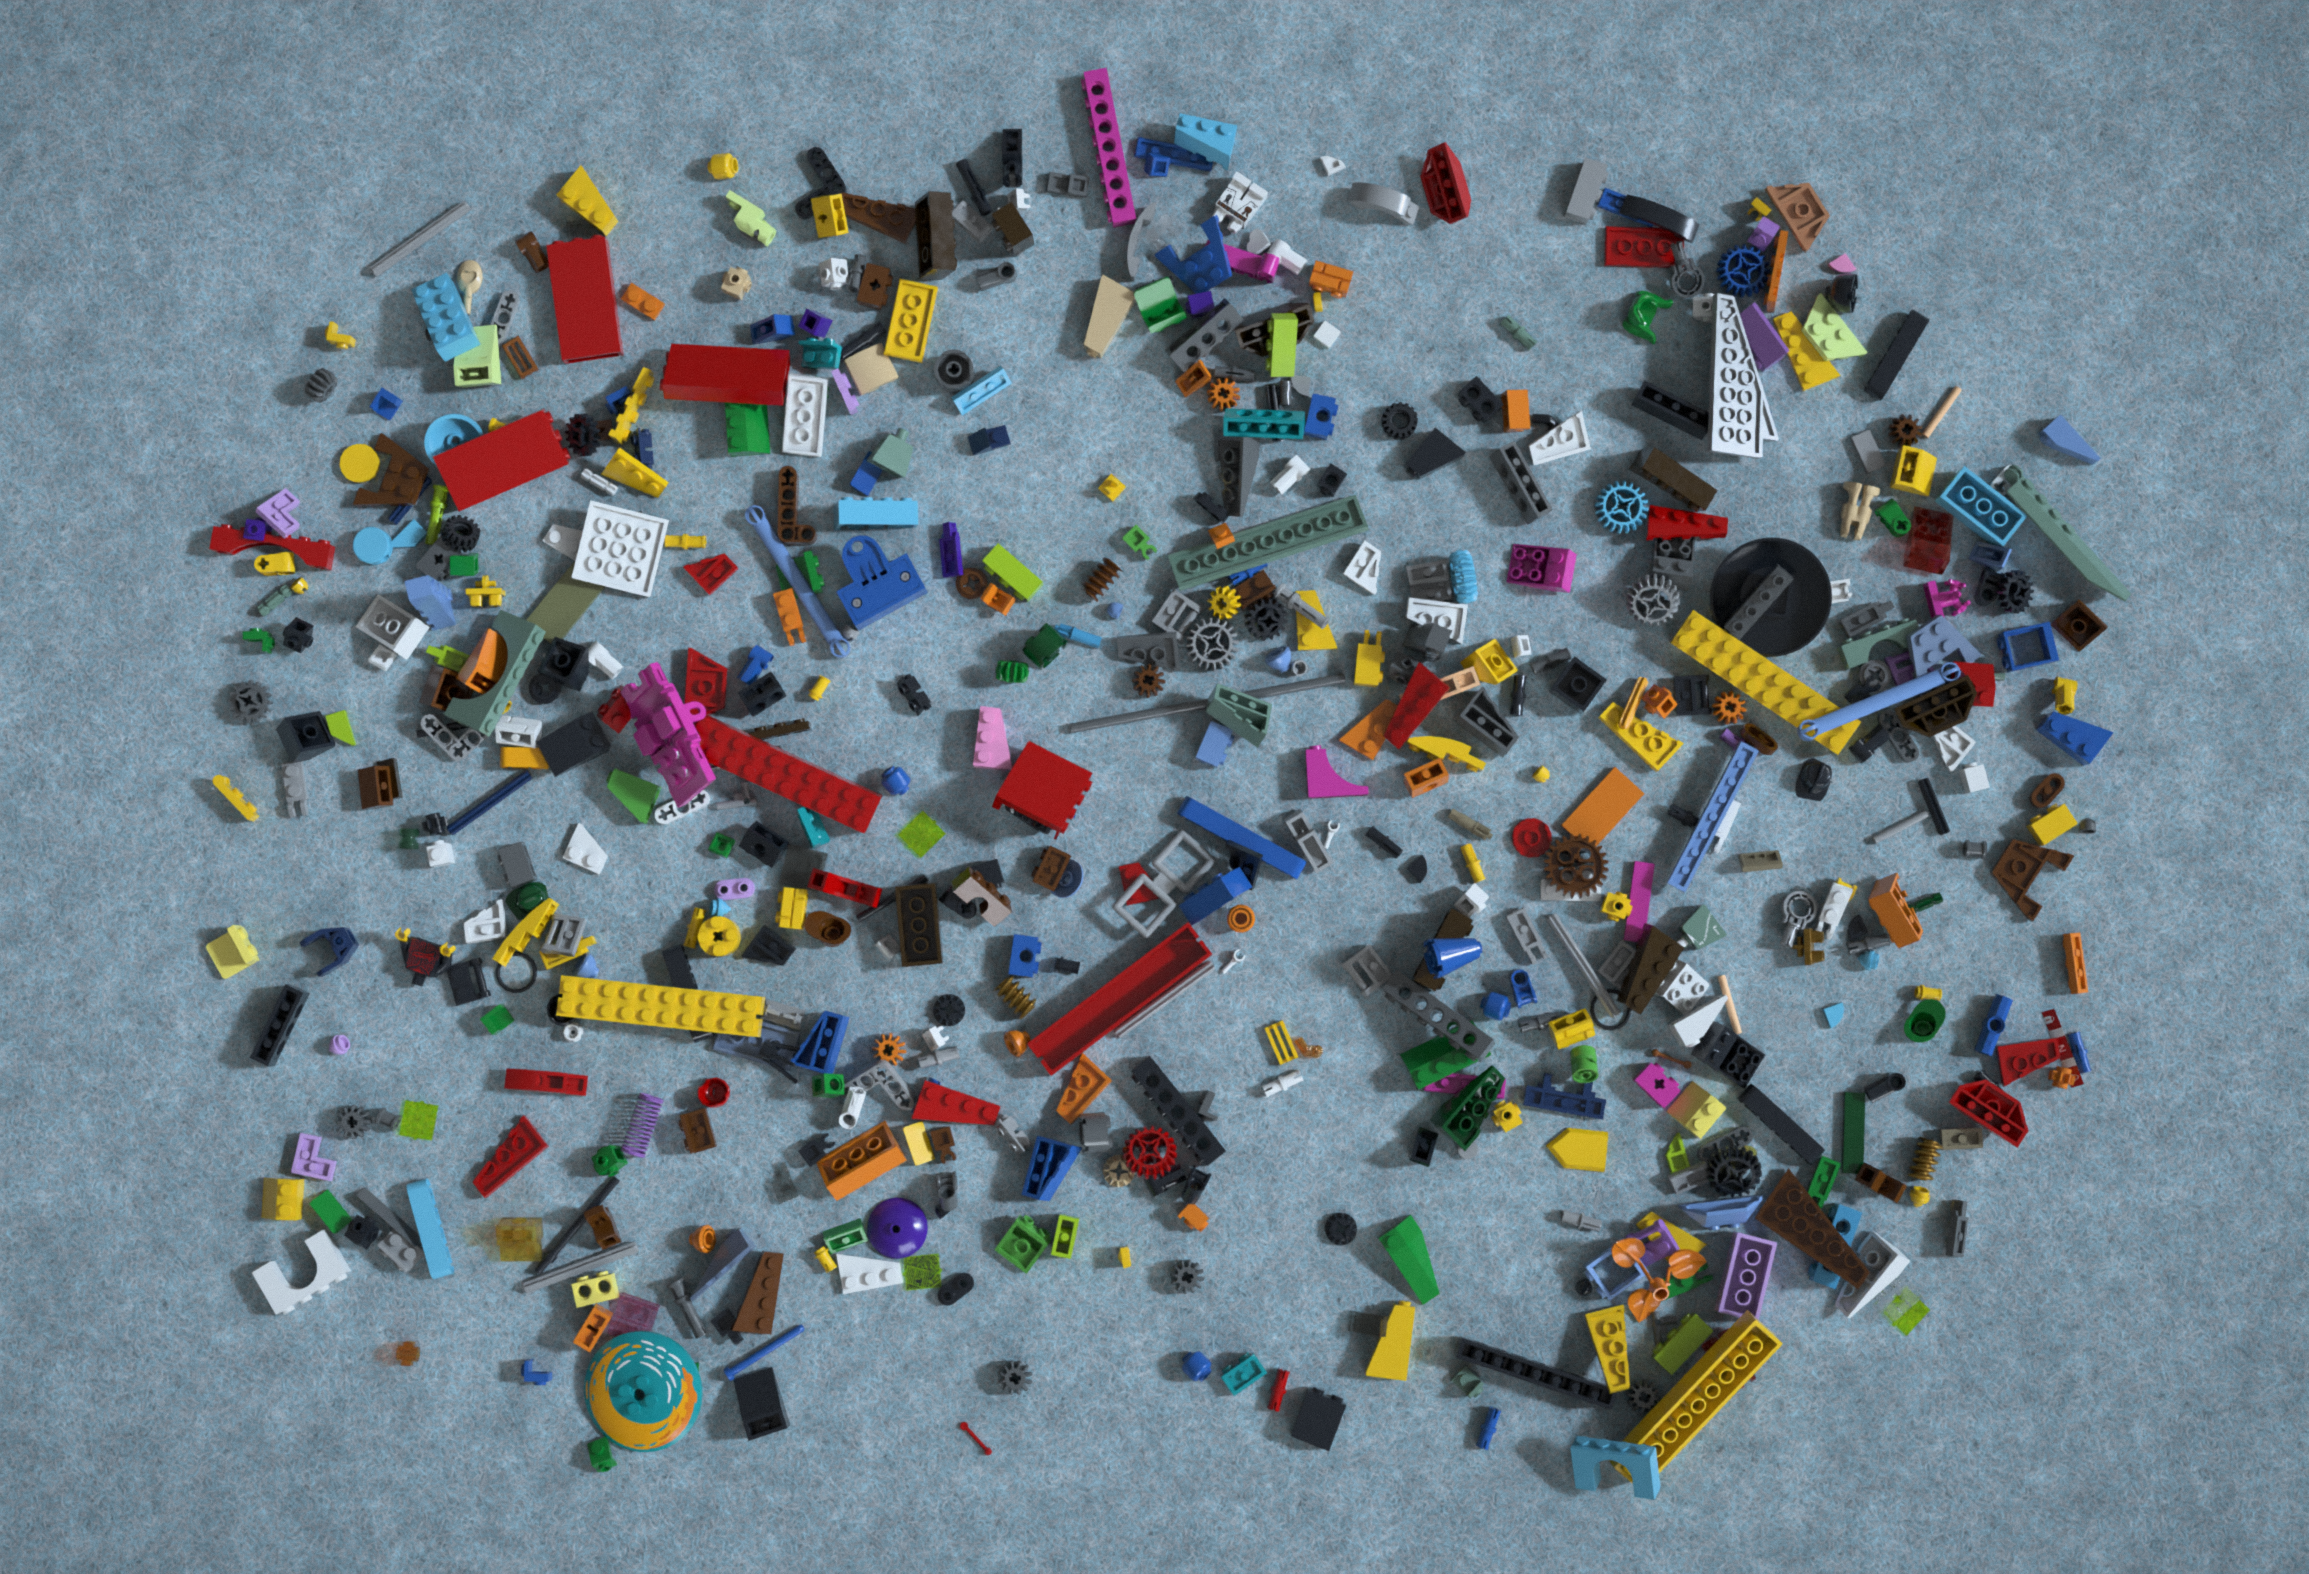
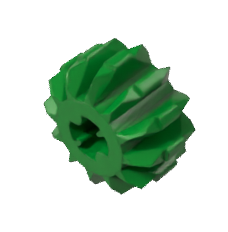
M1000 660L997 662L995 670L996 679L1004 682L1024 683L1029 676V665L1021 661Z

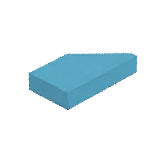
M413 519L391 541L392 548H415L426 537L427 531Z

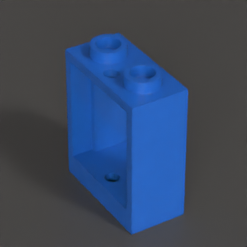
M2050 622L1998 634L1997 646L2000 650L2002 649V665L2004 669H2007V673L2059 661ZM2038 631L2045 659L2014 665L2008 637Z

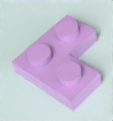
M838 368L831 371L850 414L857 413L856 406H859L855 394L851 396L848 389L851 388L845 372L840 373Z
M286 488L256 509V513L283 538L299 529L300 524L288 513L298 507L300 501Z
M300 1133L291 1173L332 1181L337 1161L317 1157L322 1137Z

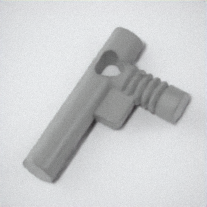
M743 782L741 783L742 793L734 794L735 800L717 802V810L758 805L757 797L750 798L749 783ZM746 798L749 799V804H744Z

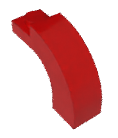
M813 868L807 886L875 908L878 906L882 893V888Z

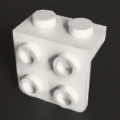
M1677 959L1655 994L1665 998L1678 1011L1687 1015L1706 992L1709 983L1688 964Z

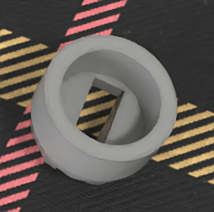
M846 624L842 636L847 641H853L860 632Z
M1298 659L1292 662L1291 671L1293 674L1302 676L1307 672L1308 666L1305 661ZM1296 664L1302 668L1301 671L1295 668Z

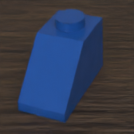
M773 314L750 325L753 345L785 340L794 336L793 317L791 315Z

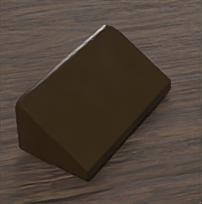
M390 758L377 762V766H389L393 800L403 798L397 759Z

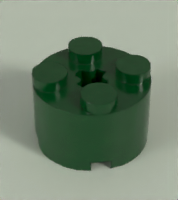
M1045 623L1039 629L1040 633L1036 637L1031 636L1025 642L1026 646L1022 649L1023 654L1039 670L1046 668L1060 654V647L1065 649L1068 641L1048 623Z

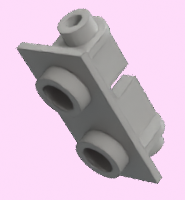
M767 999L761 1018L800 1030L806 1010Z
M1005 1114L995 1122L994 1126L996 1127L997 1134L1006 1139L1008 1147L1012 1152L1017 1153L1019 1156L1031 1146V1140L1022 1130L1017 1134L1014 1132L1019 1126L1011 1116Z

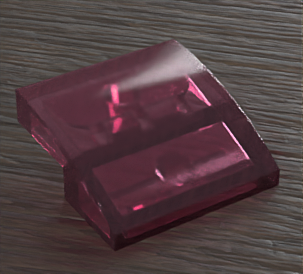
M622 1292L607 1334L616 1337L630 1331H652L660 1305Z

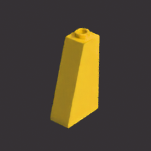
M1399 1300L1398 1304H1393L1366 1366V1376L1407 1380L1415 1307L1411 1306V1302Z

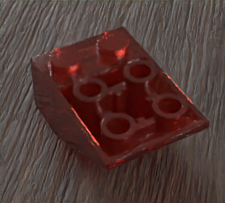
M1914 506L1911 528L1904 552V567L1939 575L1944 573L1950 562L1953 515Z

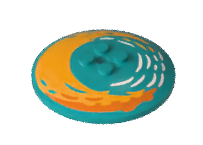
M638 1330L614 1337L596 1352L586 1371L584 1397L592 1421L599 1431L611 1442L632 1451L654 1452L672 1446L691 1430L701 1410L703 1388L696 1364L681 1345L663 1334ZM636 1389L644 1391L645 1396L643 1399L636 1396Z

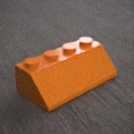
M883 1121L826 1154L816 1164L826 1188L834 1199L838 1201L907 1160L887 1122Z

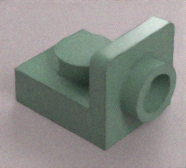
M1465 1365L1451 1379L1470 1399L1473 1396L1476 1398L1483 1391L1482 1386L1484 1383Z

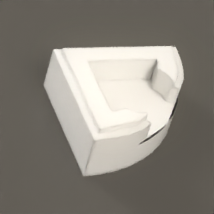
M1330 156L1320 157L1327 176L1346 169L1345 164L1341 160Z

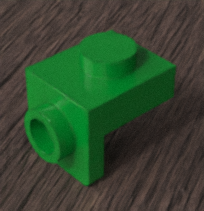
M250 628V631H243V640L262 642V651L272 654V649L275 647V639L271 633L262 631L260 628Z
M607 1437L587 1444L591 1465L597 1472H607L612 1467L617 1466L616 1460L612 1457Z

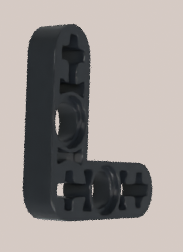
M819 147L811 148L807 153V158L824 186L796 204L795 211L801 219H809L814 216L812 206L807 209V214L804 212L800 213L801 206L808 207L811 205L809 202L811 198H816L818 195H833L847 192L844 181L825 152ZM813 153H821L819 157L824 164L819 165L816 159L812 160ZM825 168L832 170V175L828 178L822 176V171ZM834 180L838 187L842 185L840 193L834 191L831 181Z

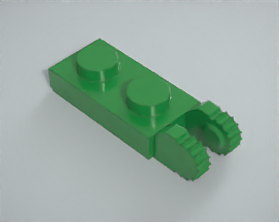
M1822 1155L1807 1188V1192L1811 1197L1819 1198L1816 1204L1820 1209L1824 1201H1827L1841 1163Z
M1703 1264L1697 1272L1706 1270L1709 1267L1708 1264ZM1671 1274L1669 1279L1670 1286H1667L1669 1290L1667 1299L1697 1288L1699 1285L1707 1283L1714 1278L1712 1275H1705L1697 1280L1694 1274L1686 1279H1678Z

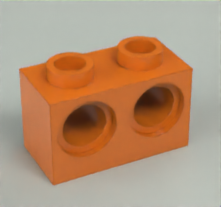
M596 1303L575 1336L573 1343L591 1352L610 1321L613 1312Z

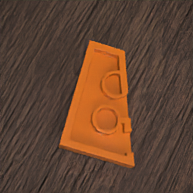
M1385 699L1338 741L1374 760L1386 739L1383 736L1398 705Z
M1082 1053L1070 1083L1056 1109L1070 1125L1078 1119L1079 1114H1082L1112 1082L1084 1053Z

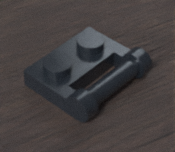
M1709 674L1673 677L1674 698L1678 704L1675 707L1676 717L1712 714V708L1709 707L1708 694ZM1695 682H1700L1702 708L1699 709L1696 706Z
M481 957L452 965L447 970L456 1006L491 996L482 971ZM472 966L480 991L475 994L468 969Z

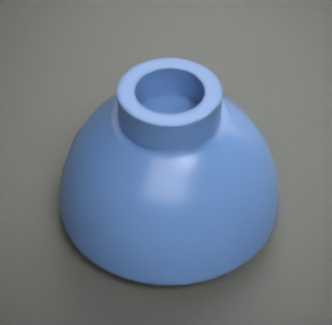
M1287 646L1274 649L1265 658V662L1269 667L1277 669L1281 673L1291 667L1289 664L1291 661V651Z
M585 953L581 956L572 970V976L594 979L599 972L595 958L590 953Z

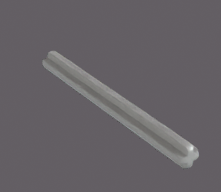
M462 201L372 265L370 269L373 274L379 276L468 213L471 210L470 206L466 201Z
M1556 914L1547 918L1548 923L1610 1017L1615 1018L1618 1016L1620 1010Z
M1206 962L1114 1030L1115 1034L1122 1038L1215 970L1212 962Z
M633 1241L523 1282V1289L526 1293H530L635 1254L639 1251L638 1245Z

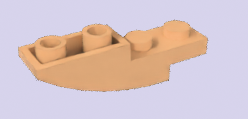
M1474 666L1441 678L1450 687L1441 700L1481 685ZM1404 693L1399 695L1400 700Z

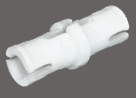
M1299 1069L1283 1077L1278 1076L1277 1080L1262 1085L1264 1091L1272 1088L1265 1092L1266 1096L1269 1097L1281 1090L1286 1091L1288 1087L1304 1080L1302 1075L1294 1079V1077L1301 1074Z

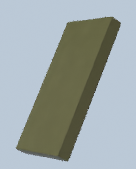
M575 561L527 618V621L536 624L546 631L543 638L550 644L554 637L564 639L606 587L572 578Z

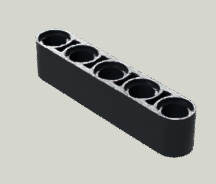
M1913 309L1910 311L1907 320L1904 321L1899 329L1897 337L1893 339L1887 349L1888 352L1884 354L1877 366L1878 369L1874 371L1867 383V387L1865 386L1864 392L1879 401L1883 399L1927 326L1929 318Z
M679 944L663 950L662 954L673 986L697 990L698 986L693 973L690 972L692 969L687 955L683 953L685 951L683 945ZM689 1030L695 1043L714 1036V1032Z
M1750 1084L1737 1098L1756 1117L1759 1116V1120L1770 1130H1774V1133L1786 1144H1790L1789 1147L1801 1158L1804 1157L1805 1161L1811 1166L1825 1151L1818 1142L1753 1084Z

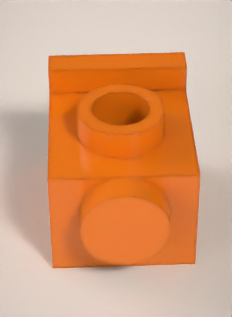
M1187 1204L1177 1215L1180 1219L1183 1216L1186 1218L1183 1222L1191 1230L1195 1227L1199 1232H1202L1209 1224L1207 1222L1209 1217L1195 1204Z

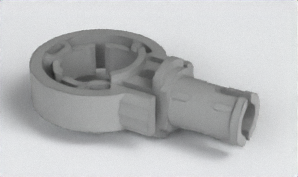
M1792 892L1782 901L1781 913L1783 918L1781 924H1785V931L1780 941L1781 945L1784 946L1786 944L1785 947L1792 948L1797 931H1804L1806 924L1811 922L1816 916V901L1807 892ZM1797 895V897L1788 902L1790 897ZM1800 900L1806 904V907L1811 905V908L1807 909L1804 917H1799L1791 910L1793 901Z

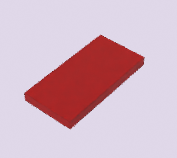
M1606 226L1604 266L1671 268L1670 265L1674 264L1675 259L1670 244L1682 241L1684 248V240L1675 237L1674 233L1662 228Z

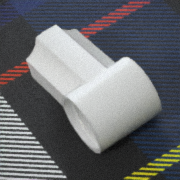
M1276 239L1267 251V253L1279 257V265L1281 264L1297 276L1307 263L1306 259L1292 251L1290 246L1280 239Z
M1296 455L1272 479L1270 484L1282 495L1296 481H1300L1302 476L1306 475L1311 469Z
M596 640L588 648L589 662L595 667H599L612 680L624 668Z
M857 1086L849 1087L839 1117V1124L845 1129H852L858 1121L866 1091L863 1088ZM845 1115H851L853 1119H849Z

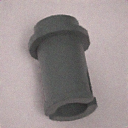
M1279 381V405L1290 406L1292 405L1291 388H1293V385H1291V381Z

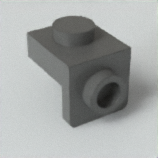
M1209 1090L1207 1094L1203 1092L1198 1103L1201 1104L1198 1113L1202 1114L1200 1118L1212 1122L1213 1119L1217 1121L1218 1117L1209 1113L1208 1110L1216 1093Z

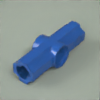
M1995 994L1987 1017L1982 1022V1030L1975 1045V1051L1992 1056L2000 1033L2005 1029V1020L2013 1000L2003 995ZM1992 1020L1997 1022V1028L1994 1031L1990 1028Z

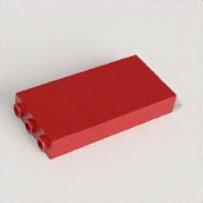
M593 235L590 239L573 238L570 242L553 241L552 244L546 245L562 361L565 364L624 356L609 244L606 237Z
M671 343L670 351L666 352L667 365H663L664 379H660V391H663L664 399L783 406L791 364L789 350Z
M542 408L433 456L459 512L570 463V453L567 447H562L560 441L563 439L559 430H554L552 425L554 419L550 411L546 412L545 408Z

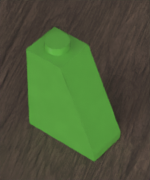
M614 768L613 772L610 771L606 780L608 783L607 788L640 822L647 824L662 787Z

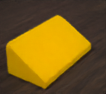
M923 1121L903 1127L915 1166L934 1160L935 1156Z

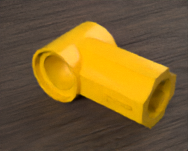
M2057 676L2053 682L2055 687L2052 689V694H2055V710L2060 714L2067 715L2074 711V696L2078 683L2075 680Z

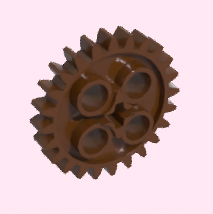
M1570 834L1569 840L1562 836V843L1556 839V847L1549 846L1552 853L1546 852L1545 854L1549 858L1543 861V864L1548 866L1543 869V872L1549 873L1545 879H1552L1549 886L1556 885V893L1563 890V897L1567 892L1570 893L1571 899H1573L1575 894L1581 899L1582 893L1589 897L1590 890L1596 893V886L1602 887L1603 885L1600 880H1606L1607 878L1602 873L1609 871L1608 868L1604 867L1609 863V860H1603L1606 853H1600L1602 846L1595 847L1596 840L1591 843L1588 842L1589 836L1582 840L1581 834L1578 835L1577 839H1574L1573 834ZM1586 851L1590 857L1582 859L1579 853ZM1567 854L1570 860L1563 862L1560 860L1559 855ZM1574 862H1576L1577 866H1580L1578 870H1575V867H1571ZM1593 863L1594 865H1593V866H1590V865H1585V864ZM1560 866H1561V867H1569V868H1564V869H1562V870H1559V869H1558V867H1560ZM1590 871L1592 878H1584L1582 872ZM1564 873L1571 874L1573 879L1571 881H1565L1562 878V875Z

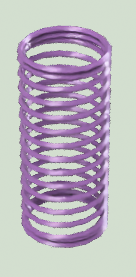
M639 1093V1099L656 1105L637 1101V1103L650 1106L656 1110L635 1105L637 1108L654 1114L634 1109L635 1112L652 1118L637 1114L632 1115L652 1123L631 1118V1120L646 1124L649 1127L630 1122V1125L646 1129L647 1131L628 1127V1129L644 1133L647 1136L626 1131L628 1134L639 1136L645 1140L627 1135L625 1137L645 1145L623 1140L626 1143L637 1145L643 1149L622 1144L624 1147H621L620 1150L633 1156L645 1158L646 1153L643 1151H647L645 1147H648L647 1143L651 1142L648 1138H652L650 1134H653L652 1130L655 1129L652 1125H656L654 1121L658 1120L656 1117L659 1114L656 1112H661L658 1108L662 1107L660 1104H663L664 1100L649 1094Z

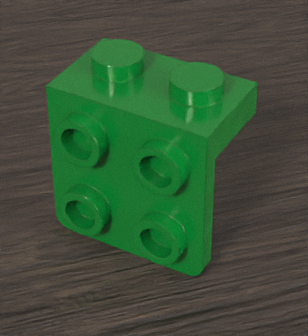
M1167 276L1133 292L1143 321L1151 334L1160 332L1165 327L1178 324L1187 318L1185 311L1179 304L1171 280Z
M812 551L803 552L804 556L793 560L814 593H822V586H825L822 574L818 573L817 567H820L818 556L814 555ZM776 564L781 590L792 588ZM794 591L795 598H796V599H799L798 596H797V594H796L795 591Z

